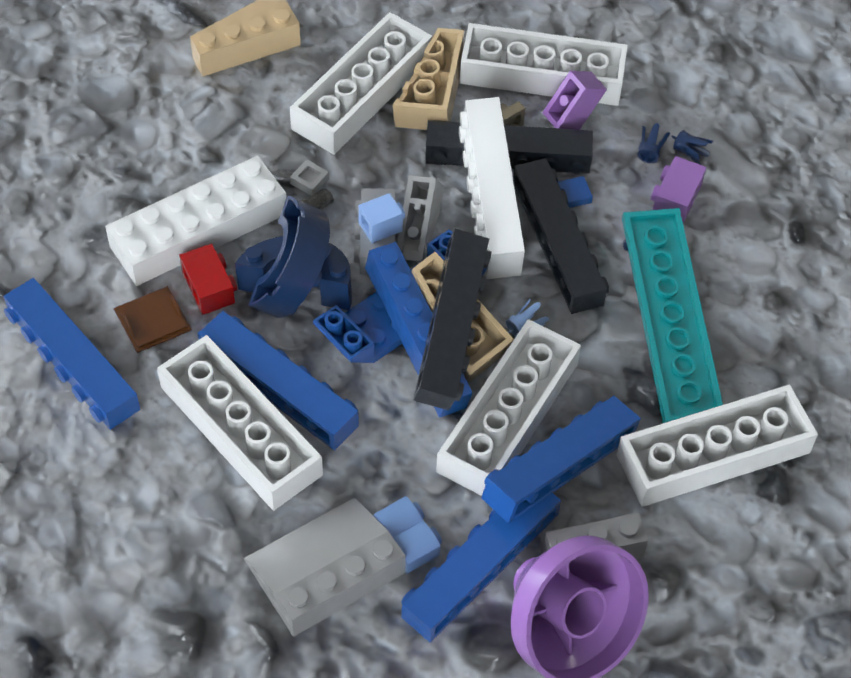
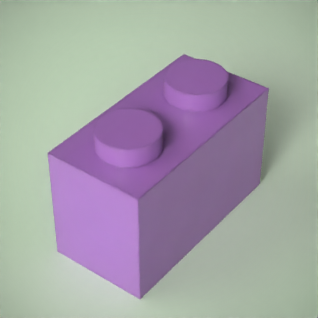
M570 70L542 113L555 128L580 130L607 89L592 72Z
M675 156L671 165H665L660 178V181H663L661 186L656 184L650 199L654 201L653 210L680 208L684 224L702 186L707 167Z

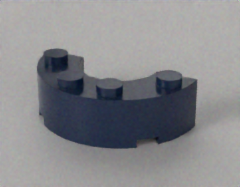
M287 196L278 223L283 228V242L280 252L270 270L264 276L257 279L248 305L277 318H283L289 314L293 315L305 300L312 287L315 288L319 285L322 278V266L332 249V245L329 243L330 223L326 213L292 196Z
M283 236L271 238L249 247L235 263L238 290L253 293L257 279L264 276L276 261L283 242ZM331 244V253L324 261L321 269L322 278L316 288L320 290L322 306L334 307L337 305L340 309L350 310L352 304L350 264L344 253Z

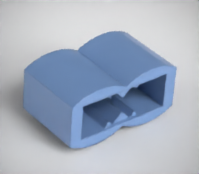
M405 496L373 514L389 531L406 555L405 573L408 574L440 555L442 539L433 526L429 528L423 521L425 516L417 502L412 503Z

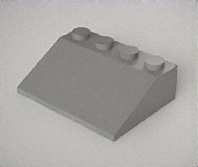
M354 497L248 555L244 560L294 637L405 574L406 555L389 531Z

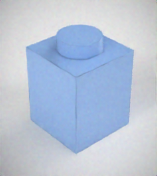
M390 193L358 205L359 224L371 243L403 231L405 211L401 203H396Z

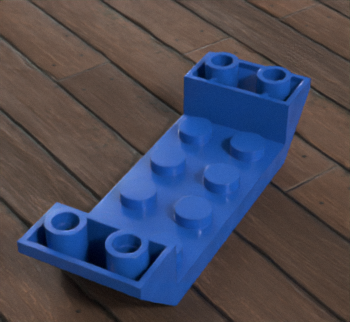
M450 229L427 244V257L436 252L444 261L448 241L453 233ZM487 267V268H483L482 276H483V274L485 273V271L488 269V267ZM377 291L345 313L335 305L313 320V324L351 363H375L402 344Z

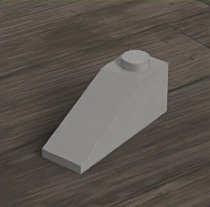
M409 175L403 206L405 211L403 231L399 232L397 241L406 261L421 262L425 259L427 244L431 241L440 214L444 186L437 178Z

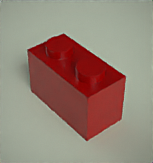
M212 243L179 254L183 276L202 315L235 304L234 292L238 290L236 281L232 274L227 275L225 271L227 265L222 253H216Z

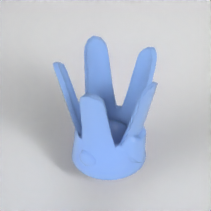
M529 299L515 316H510L506 320L508 333L516 337L527 319L530 320L540 308V302L534 303L522 312L531 301ZM545 316L533 322L544 326L549 321V318Z

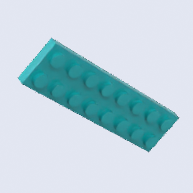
M680 208L623 212L622 223L663 423L723 405Z

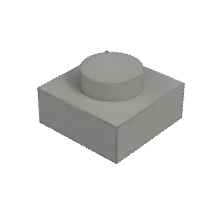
M307 159L290 176L291 185L312 197L329 180V172Z

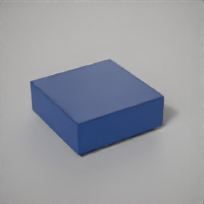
M584 176L558 181L560 189H564L566 192L569 208L592 203L593 196Z

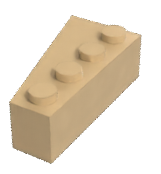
M256 0L190 36L193 60L203 77L300 46V23L286 0Z
M437 28L424 51V57L421 62H417L410 81H406L400 98H396L393 103L395 127L427 130L428 120L451 122L460 80V65L465 43L464 30Z
M436 252L412 269V274L431 312H433L444 263ZM482 303L477 319L472 320L471 328L475 329V336L471 347L467 346L465 354L470 356L467 371L463 374L468 383L500 359L514 340Z

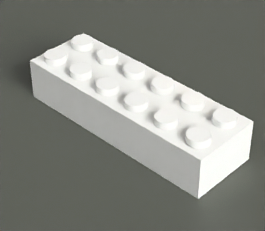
M389 12L290 107L291 130L335 155L405 85L406 81L411 79L417 62H421L424 57V51L432 39V35Z
M469 23L461 58L459 84L553 97L570 70L592 72L607 89L598 103L618 106L623 83L627 44Z
M499 97L465 100V110L460 112L461 126H459L460 142L464 143V167H468L467 189L468 193L472 192L470 206L472 218H476L474 232L476 235L489 238L487 250L492 251L488 269L485 271L486 278L495 279L521 276L525 249Z
M257 155L106 225L109 245L134 284L138 286L180 266L179 254L211 243L216 249L280 218L286 201V192Z
M527 319L437 453L436 472L482 496L486 477L493 470H501L507 466L513 457L521 454L577 367L581 345Z
M207 335L157 367L161 388L273 511L323 476L322 456Z
M789 384L621 436L616 456L641 507L809 454L818 433Z

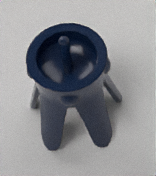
M658 123L653 125L649 137H646V127L642 126V141L638 147L637 156L645 163H655L660 157L659 152L670 135V132H667L660 142L656 144L660 127Z
M682 130L677 137L671 136L675 139L673 149L685 153L695 163L701 165L700 161H698L700 160V155L704 157L710 156L709 151L701 146L713 143V140L692 136L685 130Z

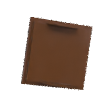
M168 286L114 308L137 353L192 331Z

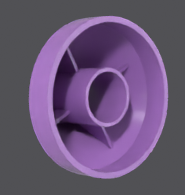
M578 536L562 541L540 556L525 561L518 568L514 577L513 587L515 593L511 614L513 642L521 658L545 678H600L622 661L635 644L642 630L647 614L649 597L646 576L639 562L630 553L606 539L596 536Z

